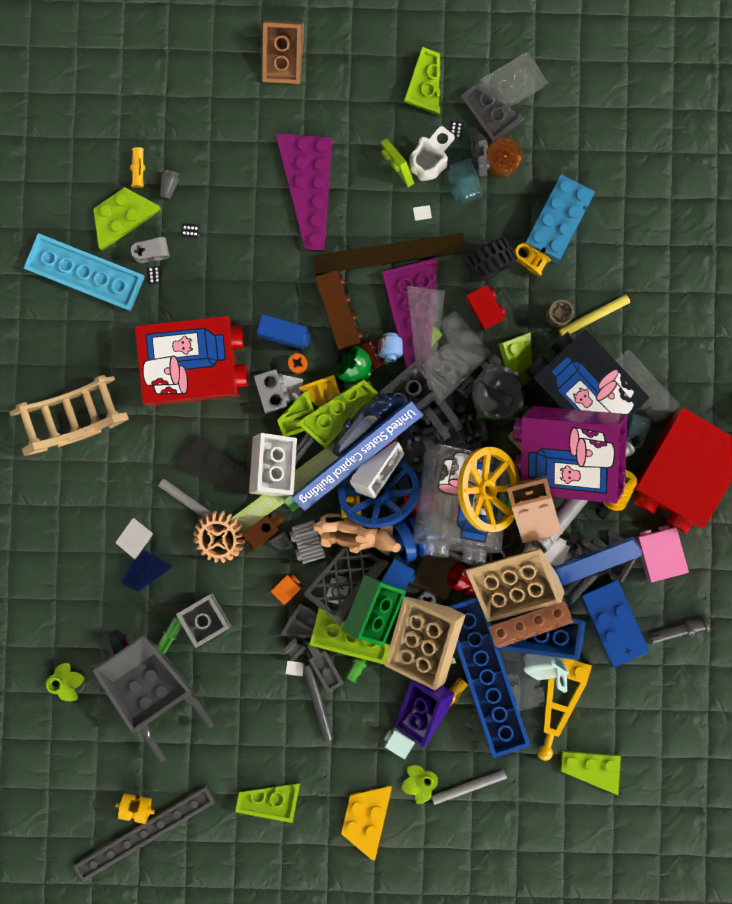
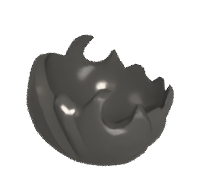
M498 364L484 369L472 385V401L476 410L483 416L494 420H506L517 414L525 400V394L522 389L523 382L518 378L519 373Z

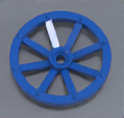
M400 460L396 467L401 469V471L387 485L384 484L375 499L357 493L354 488L348 487L353 474L357 471L356 469L341 481L339 485L338 498L343 512L356 524L369 528H382L400 522L412 512L419 499L420 486L413 468L405 461ZM408 475L412 482L411 489L391 491ZM346 494L368 497V499L350 508L346 501ZM410 496L403 508H399L389 499ZM375 503L372 518L357 514V512ZM384 504L395 512L390 516L379 518L381 506Z

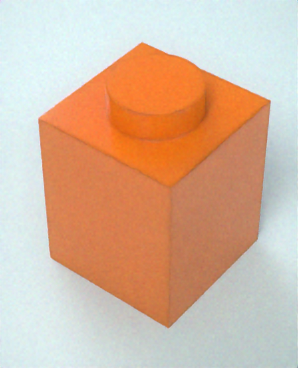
M288 574L271 592L285 605L302 588L299 585L301 581L295 575L290 576Z

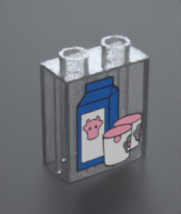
M437 444L425 451L413 543L426 545V555L449 557V550L463 552V562L486 564L487 556L501 553L504 529L498 532L480 531L469 523L461 509L457 488L459 472L463 462L473 451ZM492 455L488 478L502 463ZM484 456L480 457L474 464L480 477L482 475ZM505 469L495 481L497 486L509 485L510 477L507 470ZM470 473L468 488H474L476 483ZM497 492L496 497L507 506L508 492ZM468 494L473 509L477 497L475 494ZM490 501L494 519L497 523L505 514ZM482 503L478 518L489 524Z

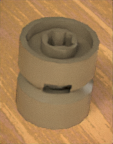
M557 300L547 309L545 314L546 321L553 328H562L572 320L574 309L568 301Z

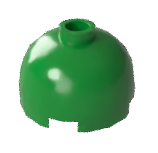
M355 345L345 354L347 358L343 364L339 362L335 372V376L347 384H356L362 379L367 380L371 375V359L368 353Z

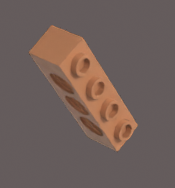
M562 601L561 603L490 626L489 629L494 645L501 648L571 624L573 620L565 601Z

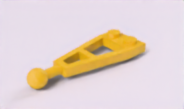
M561 658L569 672V675H566L567 679L579 682L567 706L552 702L555 678L547 680L543 732L547 734L544 745L540 746L537 751L538 757L541 760L548 761L552 758L553 751L551 745L554 736H560L587 684L591 665L572 659ZM551 709L564 712L555 729L550 728Z

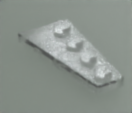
M407 286L415 361L420 366L435 368L445 291Z

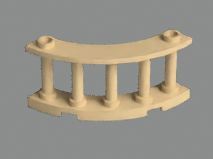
M105 375L94 378V382L69 393L37 403L27 404V402L16 405V409L9 413L10 416L20 414L29 438V445L22 448L24 456L47 451V448L58 445V447L80 441L101 433V429L105 427L113 428L129 420L126 412L118 414V411H115L107 384L115 380L114 376L105 377ZM98 388L108 412L107 418L103 420L99 419L90 392ZM82 395L92 421L90 422L91 425L84 428L78 425L70 402L71 399ZM63 403L71 426L70 433L64 435L57 433L49 410L50 406ZM41 409L50 434L49 439L42 441L37 439L28 412Z

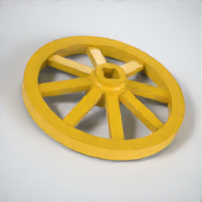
M495 447L479 448L470 453L463 462L458 477V499L463 514L472 526L483 532L501 531L507 528L515 519L511 503L508 508L496 497L497 492L507 491V485H496L495 481L506 469L511 484L521 482L518 470L512 459L504 451ZM492 455L502 463L488 478ZM484 456L482 475L480 477L474 464L480 457ZM470 473L476 483L474 488H468ZM468 494H475L477 497L473 509ZM490 501L505 514L497 523L494 519ZM482 503L489 524L478 518Z

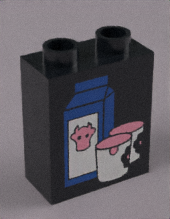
M586 329L576 338L567 331L551 346L557 356L548 362L541 355L525 370L531 380L522 387L523 391L538 407L627 414V420L650 398Z

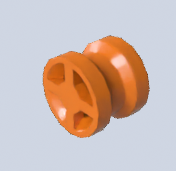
M295 353L290 356L288 366L292 372L301 374L307 369L308 362L304 355Z

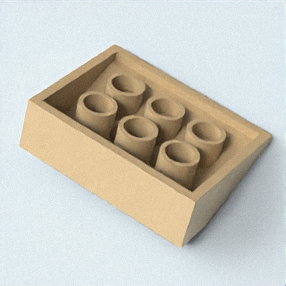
M540 548L466 569V573L488 622L561 603L564 596V589L559 577Z
M405 596L385 666L420 684L437 690L446 681L465 614L448 606Z

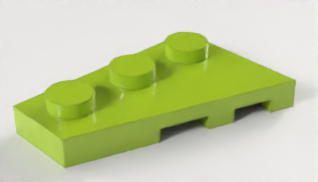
M425 47L421 48L404 99L405 103L436 115L440 114V53Z
M531 332L498 344L505 367L519 373L518 378L523 382V386L531 380L525 372L532 364Z
M562 751L561 772L618 795L620 755Z
M300 783L239 792L235 812L293 823Z

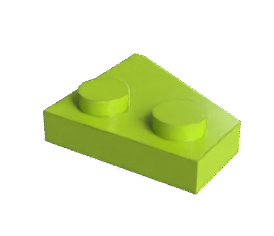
M387 138L380 143L383 148L381 153L384 158L391 162L393 169L398 172L407 187L413 185L414 181L406 160Z
M308 390L304 391L277 419L283 436L288 437L305 431L297 424V421L315 410Z

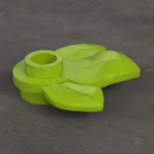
M63 663L55 669L54 675L47 679L46 688L50 693L58 694L61 700L75 701L78 699L75 688H78L83 683L85 677L78 672H71L70 663ZM58 681L59 687H55L53 682Z
M419 765L407 767V773L410 777L403 782L401 789L407 794L415 795L417 804L425 803L431 798L432 790L438 785V777L434 772L425 771ZM425 779H430L431 784H427L425 782Z

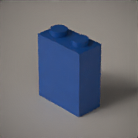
M262 314L257 334L261 339L303 351L305 346H309L311 336L307 327Z

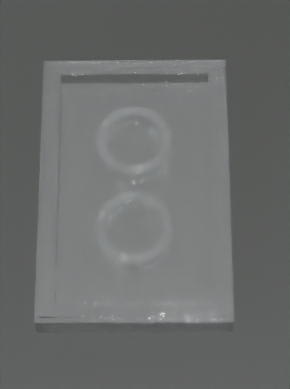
M529 51L482 78L479 82L485 91L509 108L548 84Z

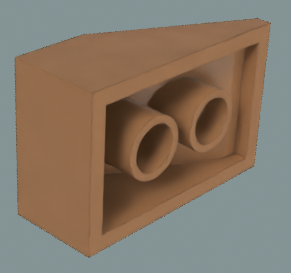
M270 20L263 22L262 82L300 84L304 22Z

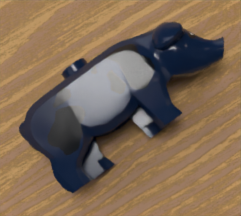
M379 393L371 402L359 409L352 419L348 418L343 425L344 429L335 441L332 453L338 457L341 456L388 416L404 405L403 394L394 397L385 395V393Z

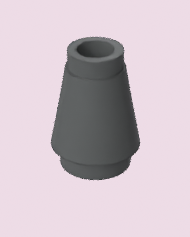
M164 169V173H161L159 196L171 199L180 180L178 178L179 173Z

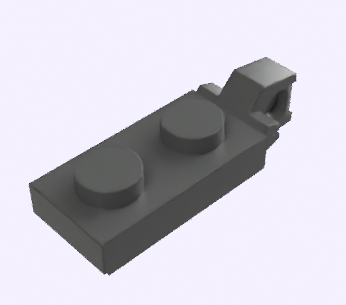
M310 641L307 642L306 645L310 650V653L307 654L308 660L326 692L329 693L343 685L344 681L326 649L310 646Z

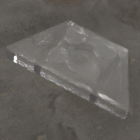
M447 343L443 345L421 367L422 374L427 379L430 390L433 389L436 395V403L439 405L485 358Z

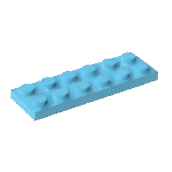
M39 233L24 266L25 270L128 311L132 310L145 278L140 273Z

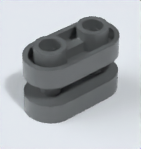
M440 397L434 402L436 405L435 409L432 410L427 406L422 410L423 416L421 418L426 425L430 424L434 430L432 432L438 440L442 439L445 441L451 437L448 432L453 428L455 432H458L463 426L447 403ZM440 414H442L447 421V423L444 425L437 417Z

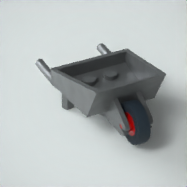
M118 629L108 635L111 643L108 646L111 658L92 671L131 733L133 734L138 730L141 731L142 737L159 763L166 760V758L152 738L148 723L183 699L194 707L208 730L215 726L198 699L192 695L195 691L156 644L144 635L135 641L131 634L127 633L124 635Z

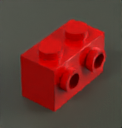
M487 285L472 292L465 298L483 332L505 320L504 315H506L501 304L498 305L495 300L497 296L492 288L489 289Z

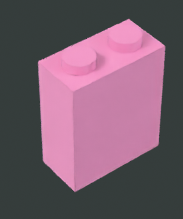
M664 525L658 527L659 531L645 530L640 532V536L635 537L638 546L642 549V556L640 557L648 582L652 583L689 573L677 527Z

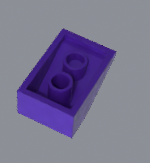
M411 679L394 727L422 748H425L449 710L454 693L443 685L437 690H433Z

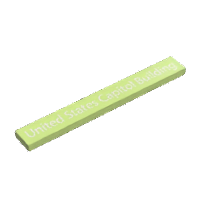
M335 442L295 470L294 492L298 491L338 458V456L332 453ZM262 495L231 519L238 518L236 524H243L240 530L246 532L264 516L269 515L284 504L283 500L290 495Z

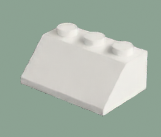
M265 433L253 436L249 484L250 494L266 496L294 494L297 438Z

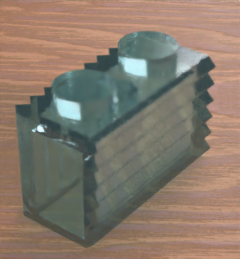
M469 158L450 164L449 171L446 173L449 182H453L455 189L452 191L455 200H459L461 205L482 198L483 192L472 159Z

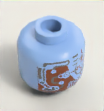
M385 333L378 340V355L385 359V362H395L396 359L403 355L402 339L396 333Z

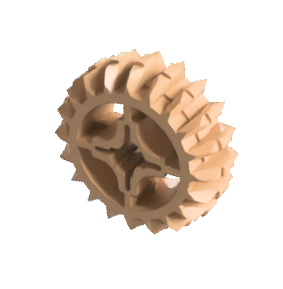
M214 511L212 515L210 513L206 514L205 518L202 517L199 520L200 523L196 524L195 528L197 530L193 533L196 536L194 543H199L196 550L202 549L201 556L206 553L208 555L207 560L213 557L215 563L219 561V558L222 563L226 559L231 561L234 558L233 555L238 556L239 550L243 549L244 546L242 544L245 543V539L242 537V534L245 531L240 530L243 524L237 525L238 518L232 520V514L226 517L224 511L220 515L217 511ZM213 524H222L225 527L219 528L218 526ZM206 530L208 531L207 534L210 536L211 539L210 543L207 541L206 538ZM229 531H231L233 535V543L231 542V539L228 536ZM223 532H225V533L223 534L222 538H220V539H218L217 541H215V539L217 538V536H219V535H221ZM215 546H220L221 548H223V549H225V550L216 549V548H214V547H215Z

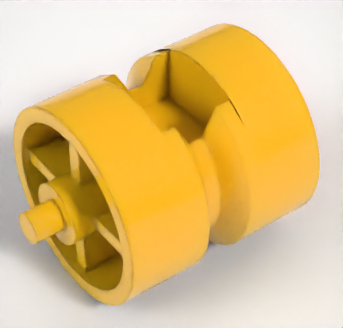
M124 793L120 804L116 803L115 806L119 808L118 819L126 821L134 819V822L146 824L149 815L154 814L155 811L151 810L152 799L141 796L139 799H136L135 795Z

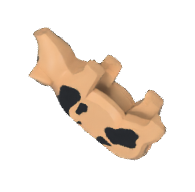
M325 514L320 517V521L315 523L313 531H318L321 545L325 547L338 543L341 546L349 547L350 552L353 553L374 547L386 555H390L391 552H398L401 549V545L394 539L393 525L380 529L358 525L349 518H342V515Z

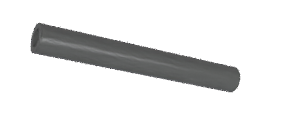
M311 664L303 666L323 740L329 741L333 739L314 669Z

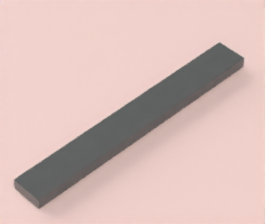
M206 784L147 820L146 824L141 823L73 864V868L79 879L83 883L216 803L213 794Z

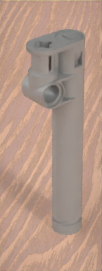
M626 441V457L635 452L632 444ZM565 498L558 506L556 513L562 533L588 502L587 500ZM561 534L531 541V544L536 549L540 548L543 553H546Z

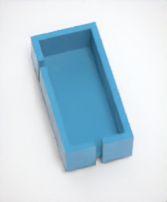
M561 174L525 243L538 251L545 248L544 254L557 264L564 254L595 191Z

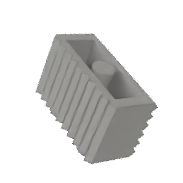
M315 520L292 527L293 531L290 532L292 542L297 543L298 550H295L298 561L302 560L303 564L326 557L318 531H313Z

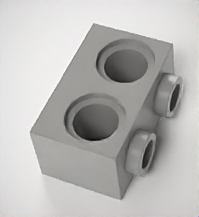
M275 369L254 376L266 414L288 408L287 403L290 402L287 391L283 392L282 384L285 383L282 373L278 374ZM269 377L275 379V384L272 387L265 385V381ZM275 395L281 398V402L278 405L271 404V398Z

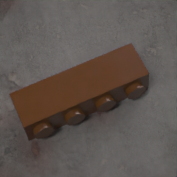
M335 270L316 276L315 279L339 352L350 349L355 345H361L362 333L360 328L356 329L354 324L357 318L354 310L350 311L348 305L351 303L349 293H344L342 287L345 285L343 275H338V271Z

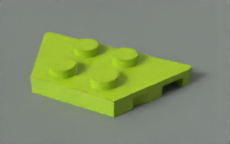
M124 187L93 209L100 250L103 251L162 209L159 205Z

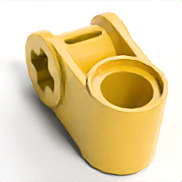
M527 243L518 245L514 250L518 257L516 262L539 277L542 275L545 265L551 261L547 255ZM519 249H524L527 252V257H521L518 253Z

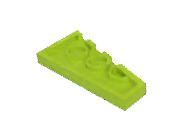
M362 379L297 421V424L326 449L342 432L345 421L348 418L352 419L359 409L375 397L378 391L365 379Z
M319 607L310 646L385 665L390 645L385 643L384 646L353 637L342 631L346 621L339 626L334 622V618Z

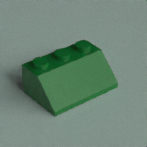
M364 575L342 631L357 639L384 646L406 591Z

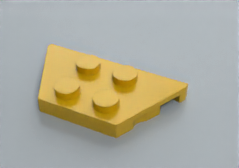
M386 785V787L369 789L361 793H353L349 797L341 834L374 861L392 785Z

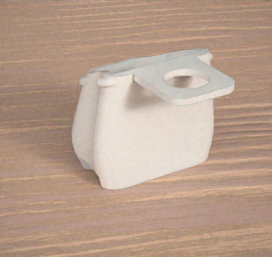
M441 126L430 139L421 137L415 150L409 157L410 172L417 175L421 181L437 178L447 167L448 157L444 151L454 141V135ZM440 133H445L448 136V141L445 144H440L437 141V136Z

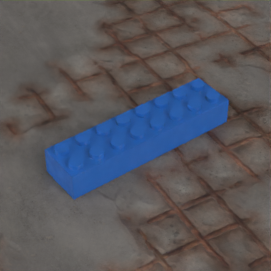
M477 596L446 605L465 614L456 648L492 757L496 758L529 747L530 743L499 649L494 645L489 627L491 624L487 621Z

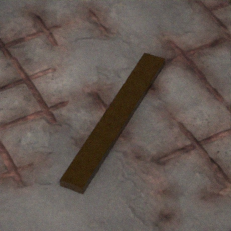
M457 233L313 255L316 275H321L335 270L341 272L466 253L464 234Z

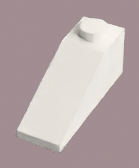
M395 441L362 464L356 473L353 474L350 483L357 493L376 498L405 454L399 442Z

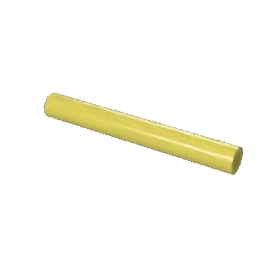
M625 294L558 329L561 337L567 331L571 334L629 304V297Z

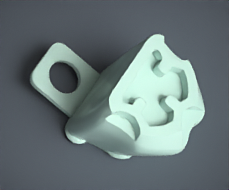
M525 653L524 671L537 680L556 678L557 688L564 693L567 692L566 675H569V672L561 658ZM560 677L563 679V687L560 683Z

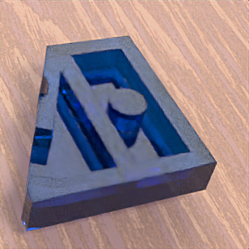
M142 549L136 559H133L121 583L139 592L170 570L173 565Z

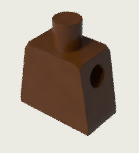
M278 512L270 518L266 515L242 534V537L254 552L278 532L277 526L284 519ZM267 526L269 531L263 532L261 528Z

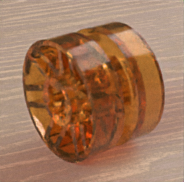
M510 138L495 140L487 152L490 169H487L488 172L494 177L501 179L515 174L522 160V150L519 144Z

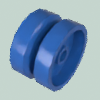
M418 514L407 517L406 522L401 520L393 524L394 539L401 545V549L397 553L404 563L415 560L417 554L423 557L432 553L433 549L429 532Z

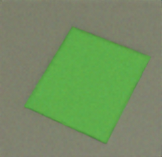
M292 495L283 500L292 512L300 507L292 499Z

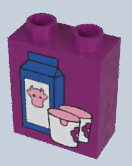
M532 406L522 418L515 420L513 438L515 442H522V456L517 455L514 464L518 470L521 482L546 475L552 497L617 504L625 490L627 414Z

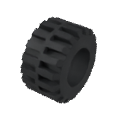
M504 237L498 238L469 255L464 263L477 283L483 282L507 269L515 263L518 257L507 238Z

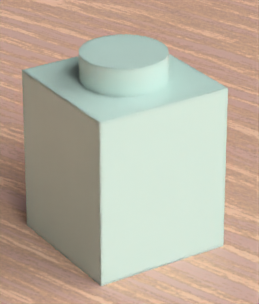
M395 727L393 731L389 730L384 737V741H386L385 748L403 759L407 757L415 744L413 740Z

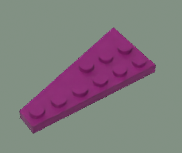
M276 134L305 250L324 252L333 139L329 137Z
M438 258L382 272L397 334L402 339L403 358L406 369L417 361L428 375Z

